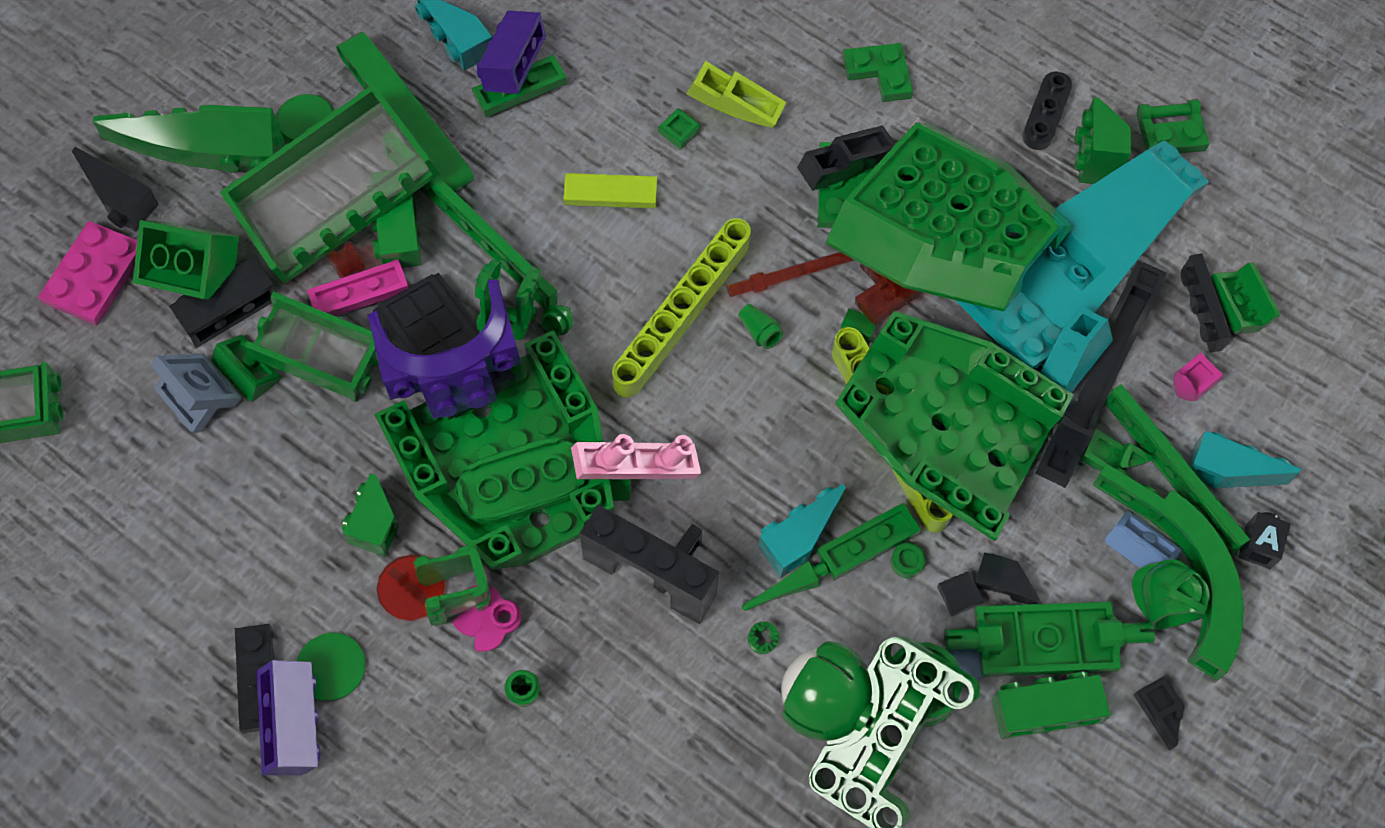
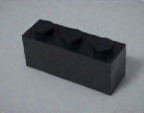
M253 256L246 261L238 262L235 269L209 299L182 295L169 307L194 346L198 348L272 303L271 295L273 291H277L272 281Z

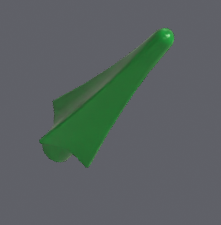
M808 560L783 580L744 603L742 609L748 611L764 603L820 587L819 579L828 575L829 571L824 562L812 567Z

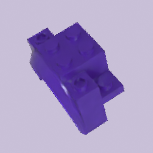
M488 280L491 314L482 331L465 345L430 355H416L398 349L389 342L386 328L382 329L377 311H373L368 315L383 384L390 400L408 398L415 393L422 392L433 419L449 417L456 412L470 408H482L489 403L497 401L490 373L506 371L513 366L521 364L498 280Z

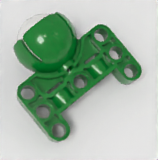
M905 636L892 637L885 640L880 645L869 668L861 656L851 648L837 642L826 641L818 648L800 654L787 668L781 687L782 700L785 707L782 717L797 733L809 739L827 741V745L824 746L809 774V783L816 793L870 828H904L909 821L910 810L903 800L887 791L891 781L937 700L954 709H963L978 700L980 685L972 675ZM895 643L901 644L906 651V656L902 663L896 662L891 656V649ZM925 662L932 663L937 669V677L933 682L927 681L922 675V667ZM957 681L964 682L969 689V696L966 701L958 700L953 693V686ZM901 683L902 686L890 706L889 703ZM890 725L897 726L901 731L902 738L899 744L891 742L887 736V729ZM866 746L867 748L855 768L854 765L856 764L858 758L860 757L863 749ZM824 768H829L834 772L836 781L833 786L828 785L824 781L822 776ZM855 787L865 792V805H859L854 801L852 792ZM885 807H889L896 812L898 817L896 825H890L884 820L883 810Z

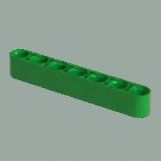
M363 31L336 46L342 61L365 90L373 84L377 87L440 173L438 175L439 178L454 192L474 181L473 173L468 164ZM383 113V115H384V116L386 117V119L390 122V124L393 126V128L396 130V132L400 135V137L403 139V141L406 143V145H407V146L410 148V150L414 153V151L411 149V147L408 145V143L405 141V139L402 137V135H401V134L399 133V131L396 129V127H395L394 124L391 122V120L388 118V116H387L385 113Z

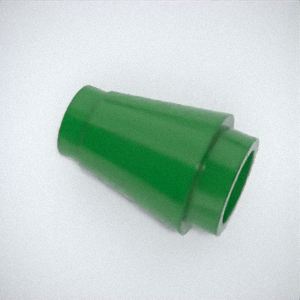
M747 304L740 310L738 318L742 321L757 346L770 349L781 340L783 330L778 321L752 304Z
M528 670L513 672L505 682L507 698L521 707L531 706L540 691V682L537 676ZM528 690V694L523 696L519 695L521 691Z

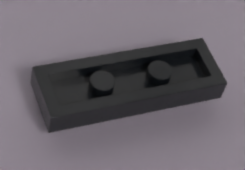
M1203 254L1190 255L1181 269V281L1189 291L1191 297L1190 307L1192 312L1198 317L1202 341L1207 343L1210 353L1222 351L1232 336Z
M270 624L235 628L239 731L242 734L260 731L257 670L274 660L273 630Z

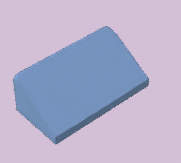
M1126 511L1105 539L1106 544L1139 568L1164 560H1177L1182 553V549L1129 511Z

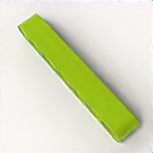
M733 218L722 226L614 364L612 369L613 388L619 396L630 398L641 391L746 255L749 249L751 228L745 220ZM738 236V237H741L742 239H740V240H733V239H731L730 237ZM717 258L724 260V262L716 263L712 260ZM697 281L706 282L707 285L698 286L694 283ZM679 304L688 305L689 308L679 309L676 306ZM662 327H667L671 329V331L668 333H661L658 331V329ZM642 351H650L653 353V355L649 357H642L639 355V353ZM623 375H632L634 379L631 381H623L620 379V377Z
M851 327L842 328L837 332L832 348V358L846 384L869 350L862 334ZM849 344L853 346L854 349L845 350L841 347V345ZM876 384V388L880 393L884 395L890 394L886 386ZM893 470L922 526L926 530L935 533L946 529L953 514L908 486ZM930 509H940L945 517L937 518L930 513Z

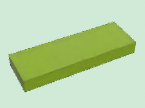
M565 173L564 205L656 209L657 176Z

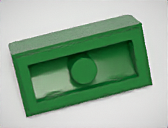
M241 334L217 343L212 355V362L249 402H252L278 383L282 377L273 367L247 358L244 345L248 340Z

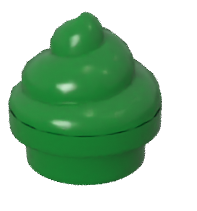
M563 305L547 307L541 318L543 329L547 333L554 330L557 336L568 333L573 326L571 309Z

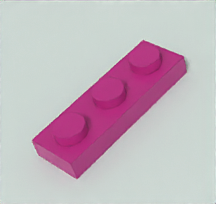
M395 260L308 289L307 292L313 308L333 316H338L389 299L401 291L409 289L399 260Z

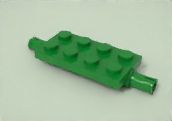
M1112 602L976 606L974 609V629L944 630V641H947V644L944 645L947 651L976 649L980 656L983 677L1118 672L1121 669L1120 648L1124 644H1153L1155 640V632H1149V629H1154L1151 621L1145 623H1122L1121 620H1117L1113 615Z

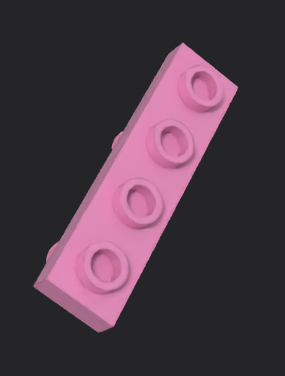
M620 434L612 443L576 442L571 447L577 479H695L701 474L695 443L686 435H679L672 443H634L630 436Z

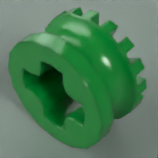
M760 621L754 624L747 637L750 648L759 654L772 652L780 639L777 627L767 621ZM764 630L770 632L769 639L773 642L772 644L765 643L763 646H759L757 644L758 638L754 634L755 632L761 634Z

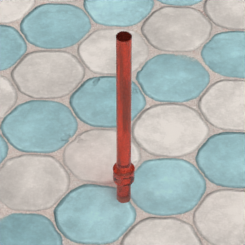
M837 252L767 274L759 272L749 275L747 280L727 285V292L730 297L750 291L758 293L767 290L768 286L854 261V259L841 252Z

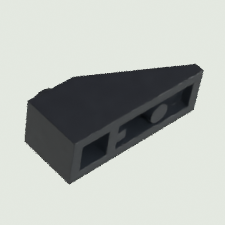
M75 147L72 153L107 210V218L119 228L126 226L136 232L139 229V221L146 220L159 205L152 190Z

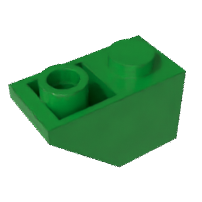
M370 473L366 483L362 482L357 490L355 497L357 503L353 512H348L345 516L342 531L349 545L386 557L399 526L377 476Z

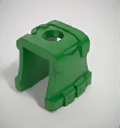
M492 260L489 264H485L477 277L475 297L480 299L481 311L477 317V328L480 332L485 327L491 314L488 280H498L500 282L501 261ZM536 267L530 268L518 289L516 308L506 307L509 321L514 322L511 324L515 341L525 337L529 323L534 320L537 314L538 307H534V295L540 285L541 269Z
M464 546L458 548L455 554L432 559L424 555L415 558V561H413L419 583L423 586L436 584L447 578L474 570L478 587L426 599L425 608L431 626L435 625L436 627L446 624L447 618L474 608H477L479 612L490 605L491 594L479 553L474 547Z

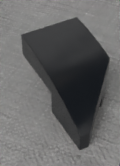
M984 552L975 579L977 588L1009 595L1012 601L1029 605L1041 604L1037 593L1018 561Z

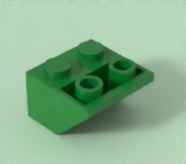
M1093 97L1089 109H1084L1081 126H1077L1075 131L1074 143L1079 145V152L1075 156L1074 170L1079 171V183L1095 184L1126 164L1131 155V127L1100 98Z

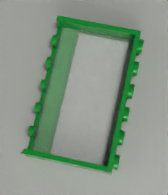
M373 84L358 93L356 97L340 108L335 109L319 123L308 128L306 132L292 142L284 145L265 161L257 164L255 168L238 180L233 181L220 194L270 269L286 284L440 173Z

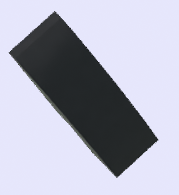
M883 125L834 138L830 146L805 152L797 168L811 190L814 191L843 181L879 163L895 146V142Z

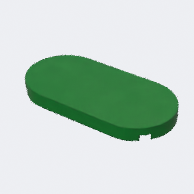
M547 437L475 460L462 471L463 474L457 481L455 492L459 507L468 518L475 522L497 524L568 501L569 493L583 487L587 480L577 479L571 450L574 443L565 441L564 438Z

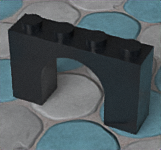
M599 504L580 531L584 560L611 575L620 562L640 570L658 582L669 593L671 609L698 624L702 622L717 596L718 570Z

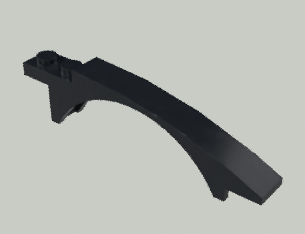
M1140 260L1136 262L1108 319L1113 341L1075 387L1072 393L1074 395L1056 426V430L1035 474L1064 488L1068 485L1081 455L1096 431L1095 427L1106 399L1161 290L1160 288L1167 272Z

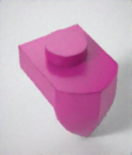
M1201 352L1173 375V385L1177 397L1187 401H1197L1223 380V374Z

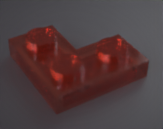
M860 263L861 269L873 280L875 285L855 297V305L874 325L924 294V292L903 288Z

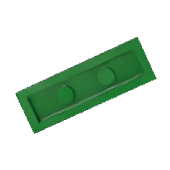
M551 55L532 64L518 94L484 91L482 84L473 87L472 92L486 118L566 85L567 77L555 56Z
M901 503L817 548L816 553L820 560L825 563L834 581L919 535L921 529L905 504Z

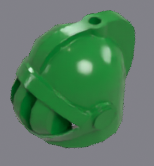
M1175 559L1164 560L1138 569L1133 576L1132 589L1136 604L1148 622L1151 621L1153 623L1154 629L1152 630L1159 631L1178 627L1206 616L1210 600L1209 588L1201 576L1194 570H1191L1185 563Z

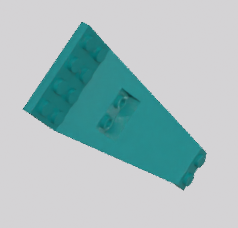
M1164 140L1055 208L1072 225V229L1056 249L1048 246L1023 276L1020 293L1004 312L955 301L1006 352L1035 370L1046 362L1061 330L1076 311L1082 306L1095 313L1185 201L1201 192L1209 181L1197 167L1184 159L1174 146ZM1016 233L1010 238L1019 239L1022 237V235Z

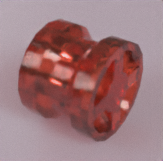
M351 242L344 244L342 250L338 252L332 251L327 254L340 279L350 276L355 271L362 272L366 269L360 255Z

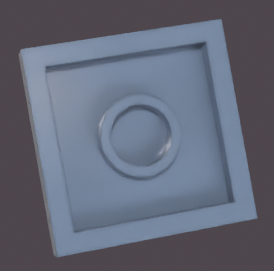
M205 354L158 355L150 365L161 377L154 387L155 391L191 433L202 432L217 408L236 407L242 398Z

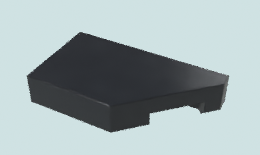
M1163 676L1138 690L1133 695L1170 751L1178 745V732L1185 706L1167 678Z

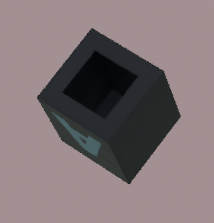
M1257 512L1247 522L1244 533L1250 540L1240 549L1238 558L1271 569L1282 559L1291 523L1281 520L1278 515L1273 513Z

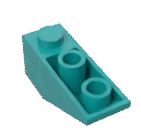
M416 0L417 4L414 5L418 17L421 21L426 20L429 23L431 33L437 42L442 40L452 62L457 61L465 71L482 59L487 50L488 42L492 40V36L477 16L442 0Z
M1081 306L1061 330L1040 373L1071 393L1113 341L1108 319Z
M1206 430L1195 443L1188 463L1205 485L1215 489L1287 485L1301 470V468L1291 465L1286 459L1273 458L1259 452L1253 446L1238 444L1228 440L1221 433L1208 432Z
M844 484L835 489L832 486L824 489L816 496V501L808 506L804 503L798 505L788 514L789 518L781 523L773 521L761 530L758 547L780 578L810 559L843 499L846 489Z

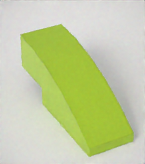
M707 61L698 70L686 93L720 112L771 128L775 126L787 103L735 71L730 76Z

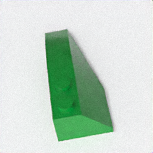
M201 105L199 111L187 112L184 107L173 108L172 114L161 115L157 110L145 111L142 117H135L131 113L93 116L92 121L101 138L129 150L164 161L192 167L223 170L228 173H236L238 171L249 172L257 164L279 151L285 143L273 109L266 107Z

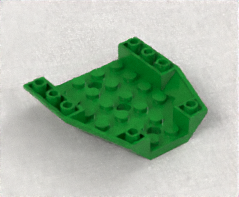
M916 122L845 199L827 237L826 244L903 288L1004 312L1020 293L1024 274L1048 246L1054 249L1057 248L1071 231L1072 225L1008 163L932 124ZM907 175H910L915 179H913L912 181H903L899 177H905ZM960 203L965 204L967 206V208L963 210H958L952 207V205ZM1017 232L1021 234L1022 237L1019 239L1009 238L1006 234Z
M894 311L844 387L835 405L908 486L985 536L996 541L1010 516V513L1007 512L1049 431L1062 418L1074 394L990 341ZM876 384L886 386L890 394L884 395L880 393L876 388ZM932 420L942 422L945 426V431L936 429L932 424ZM988 455L998 458L1001 467L993 466L989 462Z
M554 330L524 344L526 355L520 357L521 364L510 368L517 381L496 394L497 401L487 405L491 408V412L486 417H476L473 414L475 410L473 408L456 419L455 417L451 420H448L447 417L433 419L426 402L409 409L405 400L374 414L416 499L466 546L474 547L478 551L480 559L492 570L527 565L579 539L580 531L598 504L609 511L614 510L609 479H587L583 487L569 493L568 501L497 524L475 522L468 518L459 507L455 492L457 481L463 474L462 471L475 460L547 437L564 438L565 441L572 444L576 442H603L598 408ZM537 513H544L549 516L550 520L544 527H535L531 524V518Z

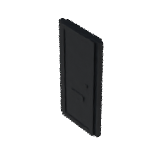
M439 273L431 274L410 286L409 289L403 290L378 304V307L373 309V311H377L381 324L386 328V331L397 347L411 354L430 355L467 344L480 333L476 322ZM510 369L490 373L495 394L500 393L517 381ZM473 408L456 412L454 415L449 416L447 418L448 420H451L454 417L456 419L457 417L461 416L462 414L468 412Z

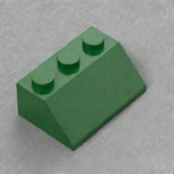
M140 220L133 283L196 298L209 299L236 267L239 236L172 222Z

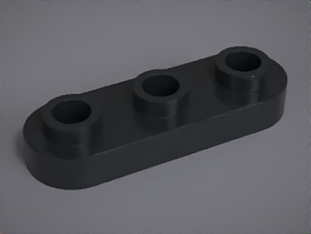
M1050 72L1043 78L1022 134L1024 143L1031 149H1046L1053 140L1072 89L1071 79L1062 72Z

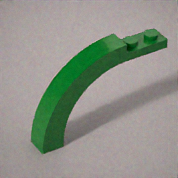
M1106 463L1092 485L1165 532L1182 549L1192 569L1206 582L1210 591L1209 607L1206 611V616L1202 618L1196 645L1187 662L1218 681L1228 673L1236 657L1243 628L1244 606L1242 589L1236 567L1227 547L1203 514L1178 493L1171 489L1163 499L1152 487L1139 484L1131 479L1123 469L1112 467Z

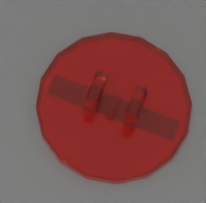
M410 554L396 558L386 565L378 578L376 588L378 600L388 614L399 620L414 621L428 616L425 600L444 595V580L429 586H423L419 583L413 563L415 558L420 557L419 555Z

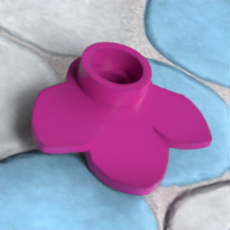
M477 585V586L468 587V589H471V588H474V587H478V585ZM490 586L491 603L488 608L479 612L477 608L462 612L453 621V626L463 635L475 637L474 646L477 652H487L501 645L505 635L515 631L522 620L519 606L511 600H503L498 590ZM502 613H509L511 618L508 622L503 623L498 620L499 616Z

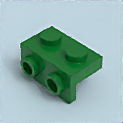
M1247 263L1237 272L1214 273L1211 276L1221 308L1226 317V322L1234 334L1258 332L1280 316V312L1255 263Z

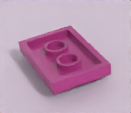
M88 220L39 294V300L48 306L97 326L135 267L137 240Z

